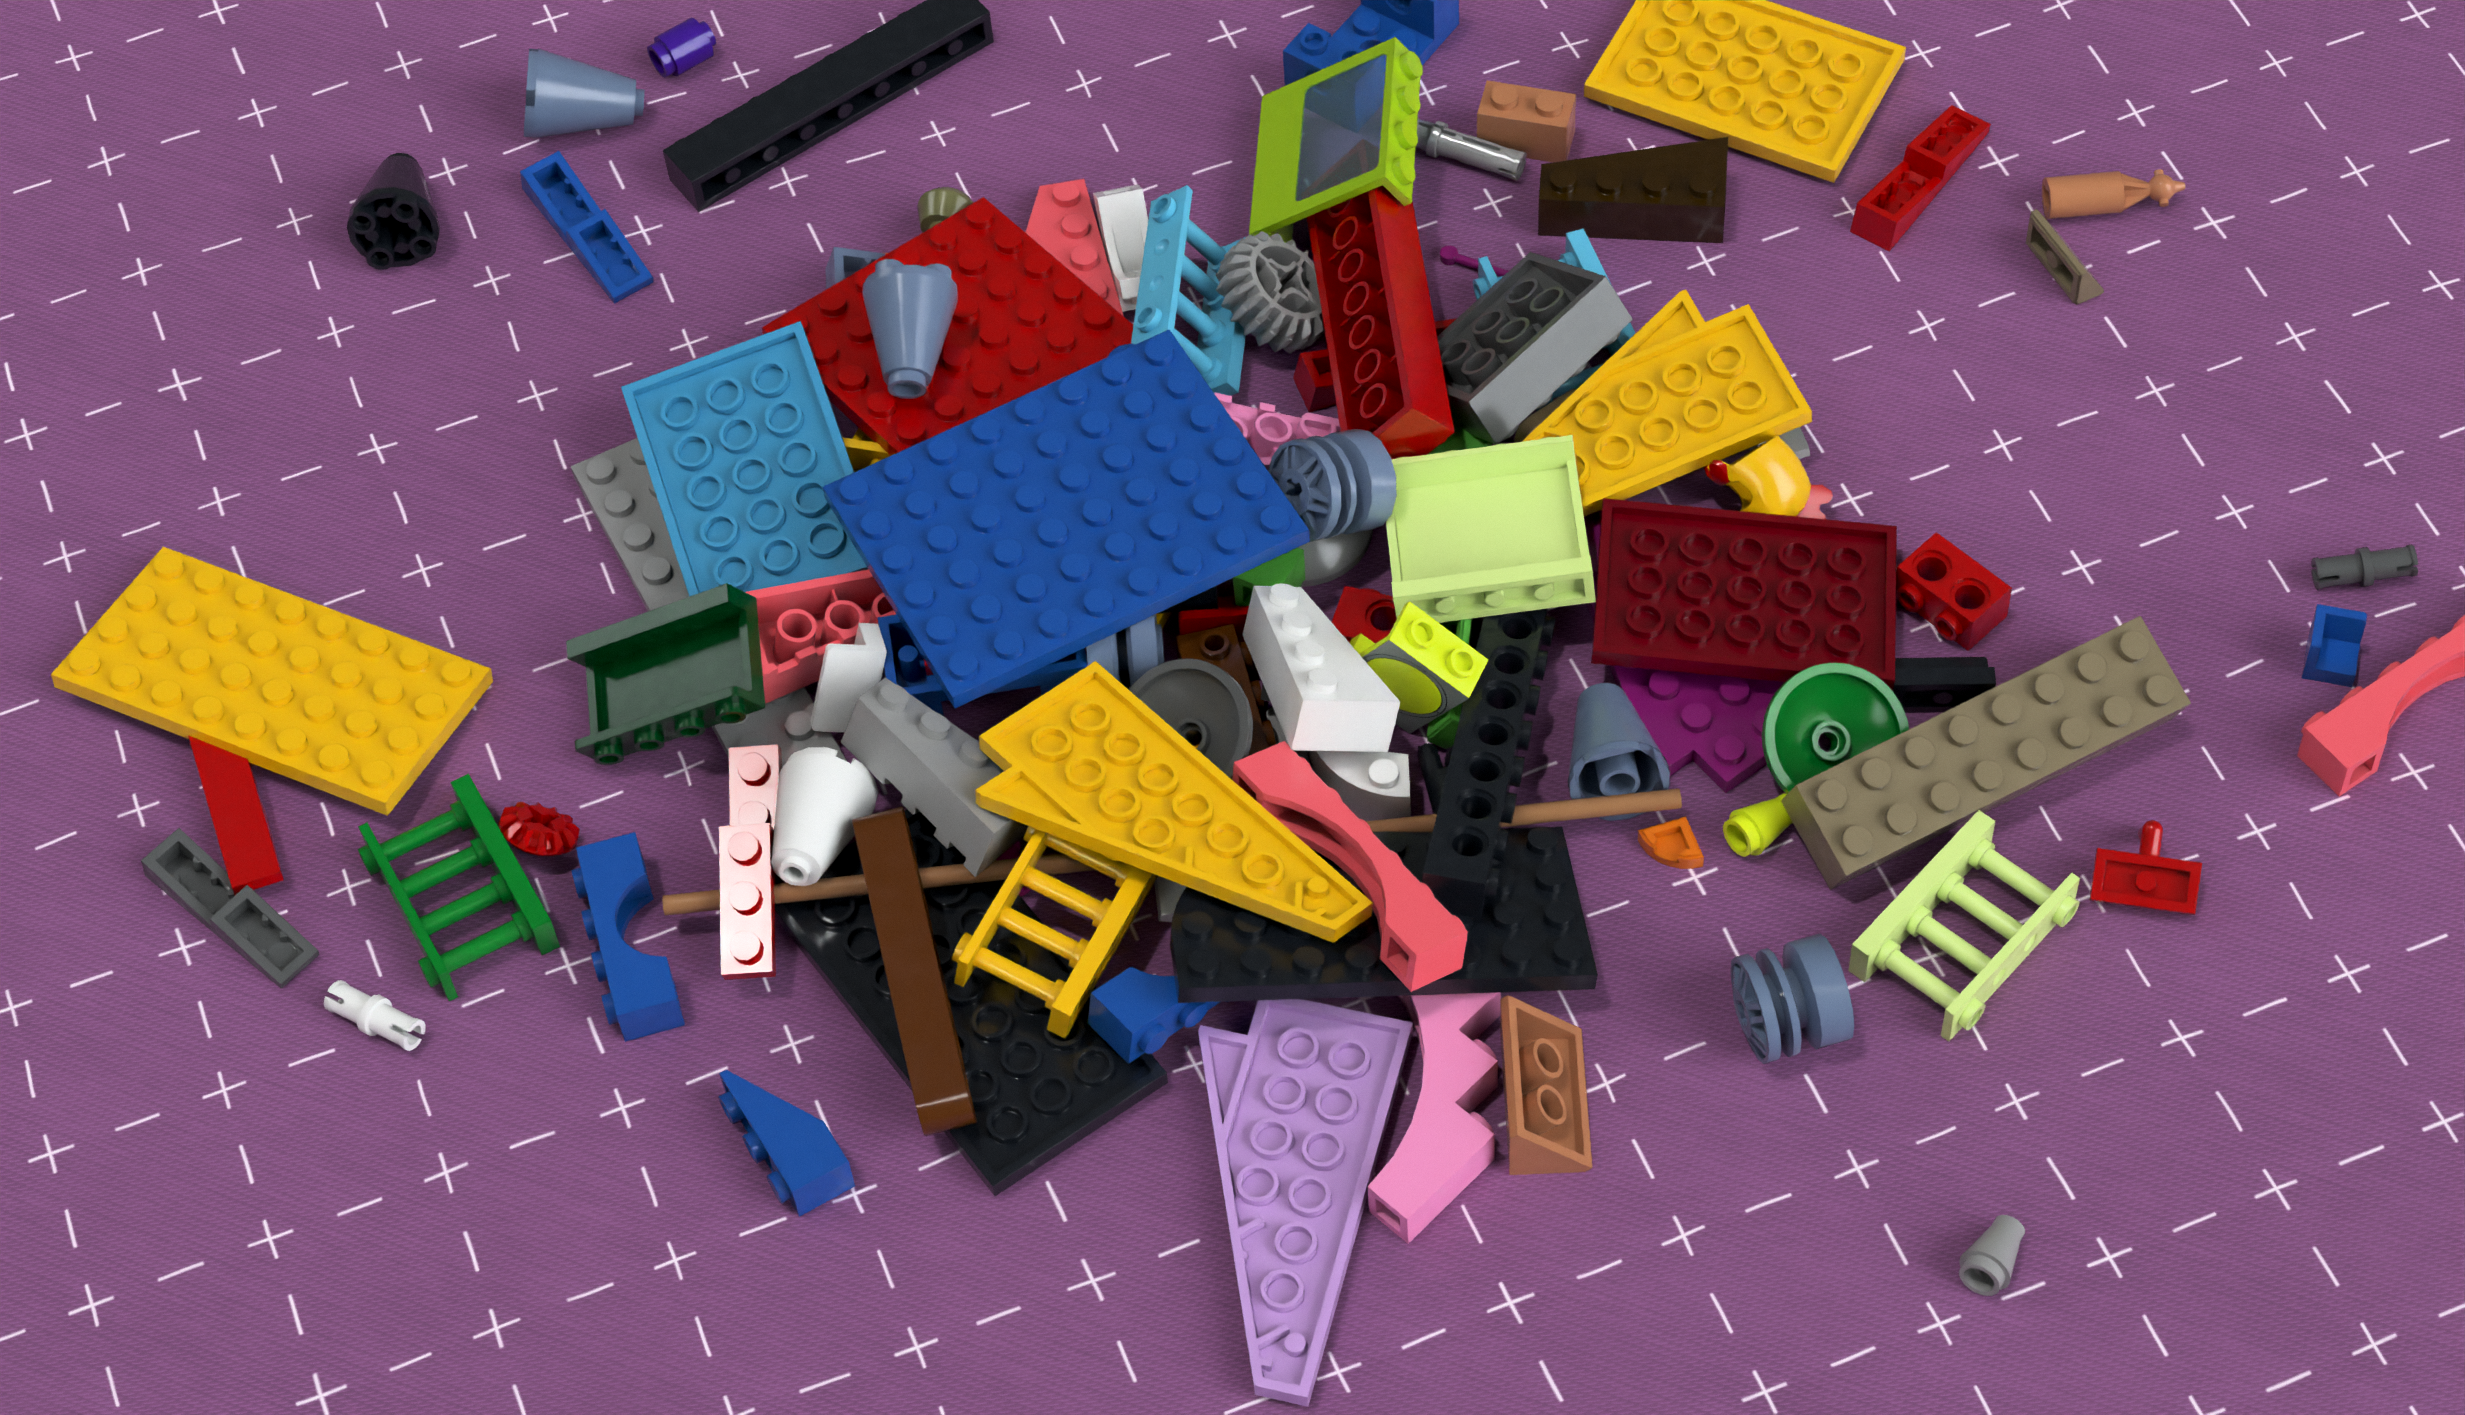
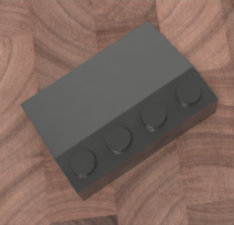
M1530 252L1441 332L1437 338L1452 420L1471 435L1493 444H1498L1500 441L1511 437L1517 431L1519 424L1535 409L1546 405L1551 400L1553 393L1569 378L1581 373L1586 367L1587 362L1599 350L1616 341L1620 336V331L1633 319L1607 277Z

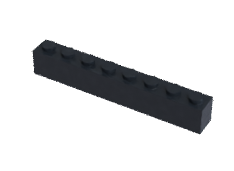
M925 0L664 149L663 155L670 181L698 212L702 211L993 43L990 11L979 0Z

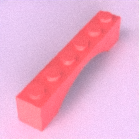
M2465 615L2455 623L2450 632L2439 639L2435 636L2427 639L2417 649L2414 656L2402 664L2399 661L2391 663L2381 672L2375 682L2366 688L2361 686L2355 687L2345 695L2339 706L2328 713L2324 711L2316 713L2304 724L2301 730L2303 737L2297 756L2339 797L2377 772L2386 745L2388 732L2407 707L2426 692L2445 682L2465 676Z
M1283 741L1234 762L1232 780L1306 845L1327 857L1353 878L1366 897L1373 902V911L1377 917L1381 937L1380 959L1411 992L1462 969L1468 934L1462 921L1457 916L1450 914L1434 897L1431 889L1425 883L1420 882L1403 865L1398 854L1389 850L1374 835L1368 823L1363 819H1359L1342 801L1338 792L1323 782L1312 770L1311 765L1305 758L1299 757Z

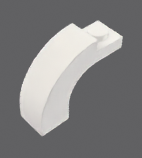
M1138 184L1093 193L1102 242L1122 312L1136 309L1148 226L1143 189Z

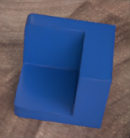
M2317 604L2307 638L2302 671L2303 679L2347 687L2353 686L2360 643L2367 621V614L2365 612Z

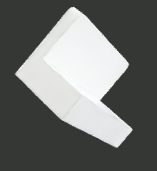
M858 623L854 645L830 643L826 646L810 721L814 731L845 732L857 699L881 681L887 650L878 624Z

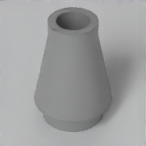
M2009 1215L1997 1216L1992 1225L1961 1255L1959 1260L1961 1267L1959 1276L1964 1285L1973 1292L1984 1296H1993L2010 1284L2019 1245L2025 1234L2024 1226L2017 1219Z

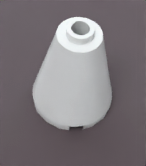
M808 747L794 752L780 771L771 864L774 872L788 884L808 886L816 883L854 837L852 819L870 815L875 809L878 788L873 775L855 758H853L850 764L836 757L838 750L828 747Z

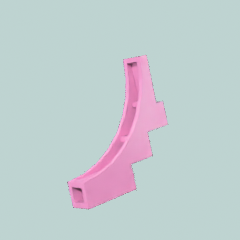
M1501 992L1398 996L1407 1009L1419 1039L1423 1061L1422 1089L1412 1123L1394 1156L1368 1185L1369 1212L1407 1244L1495 1160L1494 1131L1481 1115L1472 1111L1498 1087V1060L1491 1048L1477 1038L1500 1016Z

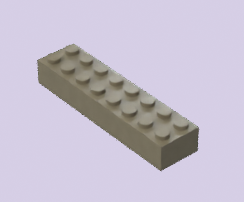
M2138 616L1797 784L1781 802L1829 889L1832 890L1968 822L1978 810L1986 813L2172 720L2189 706L2191 702L2142 617Z

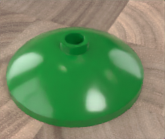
M1824 663L1798 672L1776 691L1764 716L1762 726L1763 752L1772 776L1781 789L1788 794L1797 784L1909 730V724L1897 696L1876 675L1851 664ZM1821 734L1826 735L1831 741V748L1828 752L1822 750L1819 746L1818 740Z

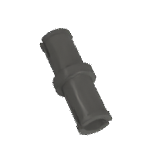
M2412 544L2405 547L2370 551L2368 547L2357 548L2355 554L2312 558L2311 566L2312 568L2316 567V569H2311V573L2317 590L2359 583L2361 587L2372 586L2375 580L2417 576L2418 568L2417 566L2413 567V565H2418V559Z

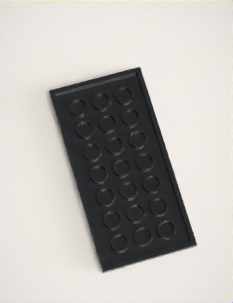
M908 809L904 811L919 868L964 864L966 857L955 846L947 849L934 836L936 827L921 812L913 815ZM856 841L842 850L820 879L864 874ZM1005 880L923 888L977 1123L947 1130L944 1133L994 1196H997L1168 1083L1167 1072L1152 1054L1144 1053L1128 1064L1088 1024L1090 997L1067 1037L1063 1038L1047 1030L1051 1010L1045 1007L1046 1001L978 967H975L964 987L954 983L958 964L952 961L955 948L965 932L971 935L974 934ZM869 895L775 904V918L912 1091ZM1018 895L1011 908L1042 923L1021 896ZM1001 926L987 949L1053 982H1056L1058 979L1066 982L1074 969L1068 966L1069 960Z

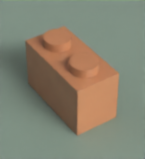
M1487 80L1477 112V137L1510 149L1526 152V158L1548 162L1567 161L1575 133L1576 94Z

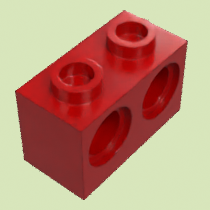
M1937 532L1897 566L1896 598L1900 604L1908 611L1918 613L1934 625L1945 639L1957 642L1967 651L1974 647L2008 615L2012 587Z

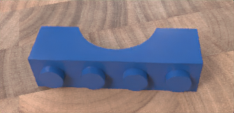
M636 832L577 847L580 867L571 871L579 899L588 897L590 909L583 910L581 913L588 939L598 938L600 951L592 952L591 955L598 981L608 980L611 993L601 995L609 1025L619 1023L625 1042L684 1026L685 1022L667 957L641 953L624 941V934L630 920L642 907L654 900Z
M1129 967L1091 992L1088 1024L1129 1064L1144 1053L1152 1054L1159 1050L1169 1036L1184 1026L1186 1028L1195 1026L1203 1019L1208 1010L1220 1002L1178 1003L1174 976L1152 975Z

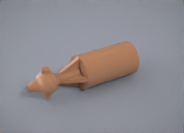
M2162 169L2155 170L2154 177L2149 182L2121 174L2120 171L2045 177L2042 182L2043 210L2046 219L2122 213L2149 196L2159 202L2160 207H2165L2169 205L2168 200L2175 193L2185 190V183L2173 180L2170 176L2165 175Z

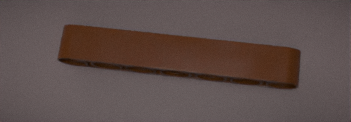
M900 806L852 819L914 1101L925 1136L977 1123L913 841L904 809Z

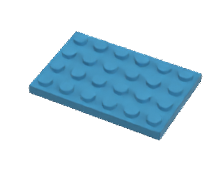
M801 321L621 387L689 597L726 583L743 592L868 570V567L824 496L823 486L854 473V469Z

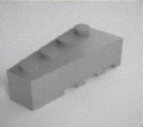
M886 677L857 699L841 743L882 784H893L901 792V803L913 815L921 812L936 827L934 836L947 849L955 846L966 857L964 866L975 877L1025 835L1028 828L1027 825L983 809L976 804L975 790L1003 772L996 763L979 749V741Z

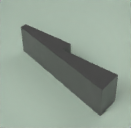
M180 828L175 830L141 860L144 874L150 881L281 989L319 956V951L248 885L234 895L227 872Z

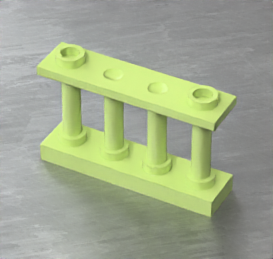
M1980 810L1971 817L1852 944L1848 971L1862 981L1866 982L1878 968L1882 971L1889 969L1944 1007L1945 1014L1941 1036L1947 1041H1950L1962 1027L1970 1030L1977 1023L1985 1010L1986 1005L1984 1003L2056 924L2064 927L2072 919L2080 904L2076 900L2080 878L2072 872L2054 891L1994 850L1995 844L1992 843L1995 820ZM1973 867L1977 870L1983 867L2040 907L2023 925L1964 885L1963 877ZM1941 901L1945 903L1953 901L2009 941L1991 959L1933 919L1932 910ZM1910 934L1914 937L1920 934L1975 972L1977 976L1959 993L1900 952L1901 943Z

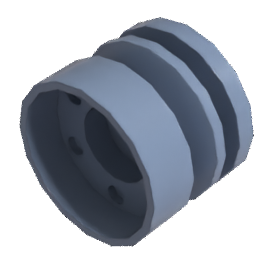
M1351 429L1334 432L1324 437L1312 436L1307 439L1291 440L1280 445L1271 458L1268 471L1308 527L1310 542L1322 538H1332L1340 534L1348 535L1373 530L1384 525L1392 514L1397 496L1395 470L1391 457L1382 441L1370 431Z
M1820 933L1787 942L1783 946V967L1774 952L1768 948L1758 951L1756 953V960L1749 954L1740 955L1731 960L1730 973L1736 1014L1751 1049L1757 1059L1763 1064L1777 1061L1781 1056V1050L1788 1057L1799 1054L1802 1043L1801 1031L1809 1044L1815 1049L1845 1042L1853 1038V1008L1845 976L1834 949L1827 938Z

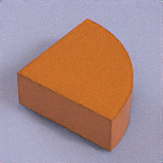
M1686 816L1638 830L1637 840L1640 846L1654 860L1669 867L1679 869L1703 867L1704 856Z

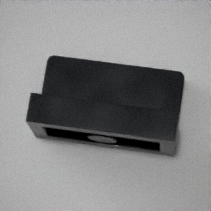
M1985 657L1895 658L1893 692L1900 701L1905 713L1945 712L1996 687L1995 668L1988 667V661Z

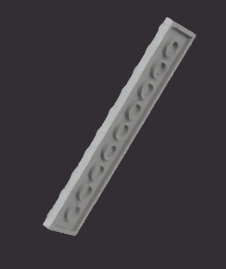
M638 438L571 466L575 481L647 611L689 597ZM805 687L766 703L764 709L747 714L743 721L730 724L721 723L712 726L728 758L729 748L779 744L782 750V768L794 752L808 747H828L838 750L836 757L847 761L831 732L814 731L812 729L810 721L814 703Z

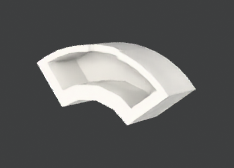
M1308 751L1313 771L1328 787L1338 792L1342 801L1359 819L1372 821L1411 816L1408 754L1361 751Z

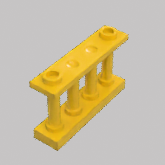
M1028 826L1023 839L1028 843L973 935L965 932L955 948L952 961L958 964L954 983L964 987L975 967H978L1046 1001L1045 1007L1051 1010L1047 1030L1066 1038L1157 880L1158 875L1121 861L1110 860L1103 854ZM1048 846L1116 880L1115 886L1120 889L1114 900L1105 898L1103 901H1100L1036 869L1035 866L1046 847ZM1023 886L1092 919V926L1097 929L1090 941L1081 938L1078 942L1012 909L1011 906ZM1001 926L1069 960L1068 966L1074 969L1067 981L1058 979L1056 982H1053L987 949L998 928Z

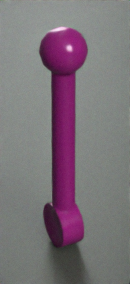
M1448 245L1440 250V260L1443 264L1453 265L1459 263L1478 270V260L1458 254L1456 247ZM1492 265L1497 277L1504 276L1509 272Z

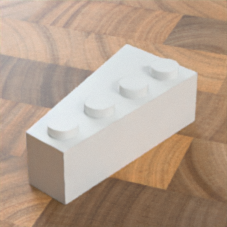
M1282 583L1273 586H1253L1243 630V638L1290 749L1300 751L1388 752L1400 706L1399 699L1301 587H1293Z

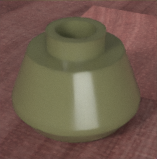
M938 187L925 192L920 197L917 205L922 233L973 203L972 199L964 192L951 187Z

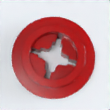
M517 802L515 807H504L498 822V827L508 842L521 851L537 856L562 855L572 851L577 845L580 831L573 824L571 816L559 814L556 807L546 808L539 802L535 805Z

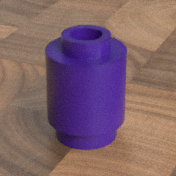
M691 17L656 36L654 43L647 47V52L652 64L662 77L666 78L671 74L677 77L713 57L714 51L712 46L716 45V39L706 22L702 21L699 23Z

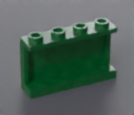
M728 583L566 641L567 659L586 667L590 735L575 740V751L594 759L598 764L612 765L620 763L624 760V756L639 751L661 749L664 747L665 742L680 737L702 735L706 728L721 723L730 724L743 721L747 714L765 708L757 601L755 597Z

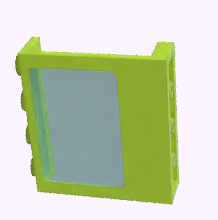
M1396 37L1262 96L1249 226L1250 235L1254 236L1263 231L1270 237L1278 233L1286 243L1292 240L1293 223L1382 185L1403 206L1412 203L1413 182L1416 177L1414 165L1415 151L1418 144L1417 122L1418 111L1420 110V79L1423 68L1419 57L1413 51H1409Z

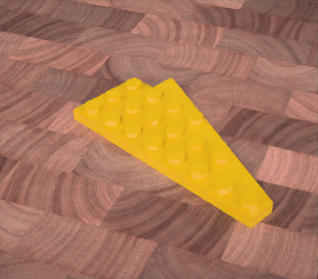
M1685 289L1672 298L1523 441L1573 435L1580 494L1585 517L1601 510L1603 498L1626 500L1705 467L1714 459L1722 460L1770 440L1776 435L1779 436L1812 422V410L1749 304L1705 322Z
M1096 661L979 736V749L1003 770L1002 773L975 790L976 804L983 809L1103 854L1110 860L1124 862L1332 943L1372 916L1373 902Z

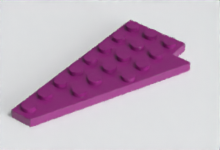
M1601 510L1584 517L1593 570L1595 597ZM1595 602L1586 603L1594 623ZM1609 665L1616 685L1625 691L1665 757L1670 776L1693 761L1727 793L1767 765L1762 746L1764 716L1772 697L1785 682Z

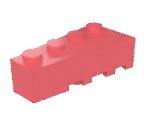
M869 569L745 592L755 597L757 601L765 704L819 681L826 646L830 643L854 645L858 623L878 624V617L896 615Z

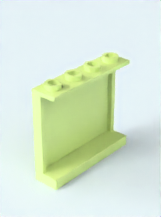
M1573 435L1545 437L1538 440L1508 444L1501 443L1493 446L1449 450L1442 453L1391 459L1396 474L1397 496L1392 514L1386 521L1396 618H1398L1402 608L1409 601L1438 623L1596 602Z

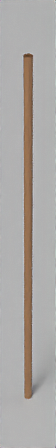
M1679 788L1515 805L1512 824L1502 823L1501 827L1681 809V792ZM1437 814L1366 822L1372 832H1433ZM1062 853L1042 855L1035 866L1036 869L1048 875L1094 870ZM1018 858L995 860L976 877L964 864L919 868L923 888L999 881L1007 879ZM864 874L822 878L808 886H795L786 882L774 884L775 904L868 894ZM720 889L663 895L664 915L720 910Z

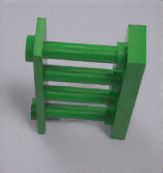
M469 774L450 782L457 799L456 802L449 805L451 810L381 844L378 843L368 822L358 826L365 846L357 850L370 876L377 873L381 874L425 956L418 960L424 977L431 988L440 984L448 1001L458 997L449 973L520 938L524 942L533 939L541 955H545L560 947L550 917ZM458 828L462 832L471 828L476 838L470 841V847L400 881L398 880L389 863L390 861ZM479 864L482 868L492 865L497 874L490 878L492 883L420 918L418 917L409 898ZM499 901L503 905L512 901L517 912L511 914V921L439 955L429 937L430 935Z

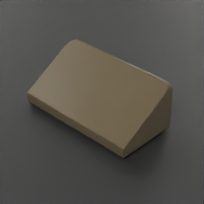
M2037 209L2031 211L2026 244L2071 301L2078 305L2101 295L2104 289L2062 236Z

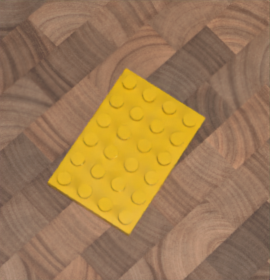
M1636 0L1584 84V97L1708 140L1728 137V147L1835 183L1905 60L1906 47L1767 0Z

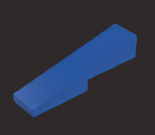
M560 151L520 171L522 190L614 304L654 282L653 276L606 209L600 210Z

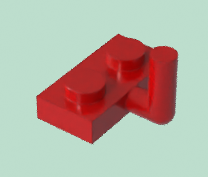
M2150 820L2141 826L2138 831L2140 839L2139 854L2101 848L2096 849L2089 900L2195 915L2202 863L2160 857L2163 827L2158 821Z

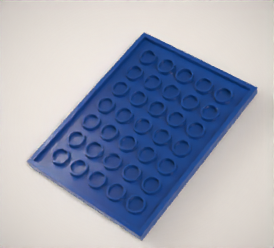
M1170 329L823 486L826 501L955 709L1310 542L1308 527Z

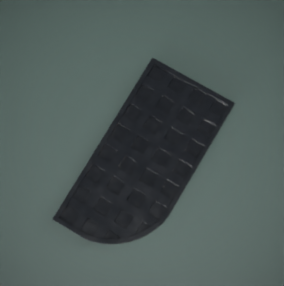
M1563 827L1501 828V830L1509 831L1504 861H1493L1492 867L1501 869L1495 900L1485 898L1481 919L1450 913L1457 916L1468 931L1462 969L1412 992L1380 959L1381 937L1377 917L1373 909L1371 917L1332 943L1186 887L1177 902L1172 917L1170 950L1178 1003L1595 989L1598 974ZM1373 832L1389 850L1398 854L1403 865L1422 882L1433 832ZM1313 850L1363 893L1353 878L1327 857Z

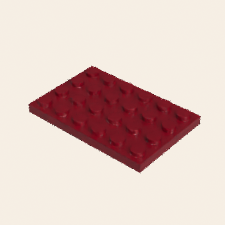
M1603 498L1591 664L1786 682L1798 672L1815 665L1845 663L1871 672L1893 691L1896 647L1897 526Z

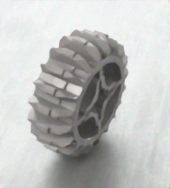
M1261 231L1257 235L1252 236L1249 234L1245 239L1242 238L1224 255V259L1220 262L1219 271L1216 273V277L1220 282L1216 291L1225 297L1221 306L1232 312L1231 322H1239L1244 328V335L1252 334L1255 336L1259 346L1268 343L1274 352L1283 348L1291 354L1295 350H1304L1307 346H1311L1325 333L1315 266L1308 257V250L1302 252L1297 249L1293 239L1285 243L1278 233L1269 237L1268 234Z

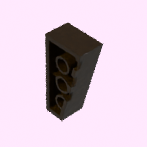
M1728 137L1541 164L1538 236L1566 237V233L1583 228L1588 238L1723 243Z

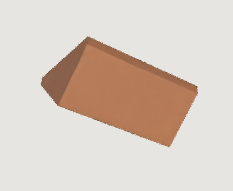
M1507 995L1501 998L1500 1039L1509 1175L1586 1172L1592 1169L1582 1029L1512 996Z

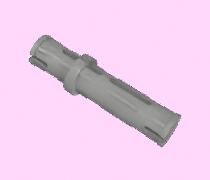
M1418 119V144L1416 147L1425 150L1428 156L1437 158L1440 155L1452 158L1486 171L1501 174L1515 181H1518L1526 164V152L1510 149L1472 135L1457 132L1448 128V124L1445 122L1437 121L1432 123Z

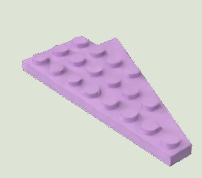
M1303 999L1258 1000L1248 1035L1200 1025L1198 1030L1199 1044L1255 1395L1308 1407L1368 1196V1185L1373 1178L1412 1039L1413 1022Z

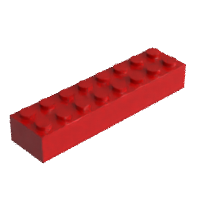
M1366 141L1304 196V199L1375 169L1379 163L1380 150ZM1382 185L1307 217L1340 431L1351 429L1370 431L1382 441L1391 459H1397L1399 457L1427 455L1438 445L1443 444L1454 433V426L1413 200L1411 204L1403 206Z

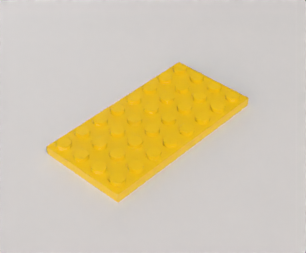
M162 547L51 673L55 688L189 739L188 735L244 757L248 759L249 763L386 816L390 814L493 683L492 671L489 667L166 547Z

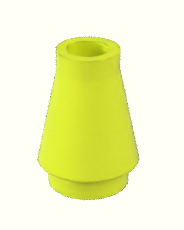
M1786 793L1731 812L1729 819L1724 822L1723 833L1728 845L1735 853L1743 857L1750 854L1760 855L1793 823L1781 802L1787 795Z

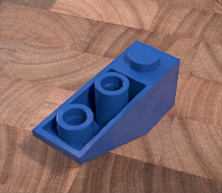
M728 1070L719 1073L725 1091L724 1094L718 1096L719 1102L730 1122L735 1124L741 1121L748 1132L742 1138L756 1164L765 1160L772 1171L766 1177L781 1204L789 1200L800 1217L855 1187L849 1161L824 1121Z

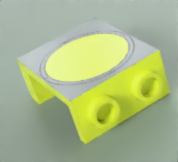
M1410 601L1402 608L1387 637L1375 644L1360 633L1350 641L1353 648L1399 699L1400 706L1395 724L1409 734L1469 699L1488 662L1486 657Z

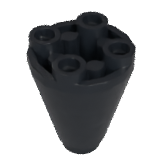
M395 153L388 156L378 167L350 209L347 222L350 242L362 256L366 257L367 263L374 269L386 270L390 267L411 266L433 256L436 252L440 233L437 212L422 168L417 160L409 154Z

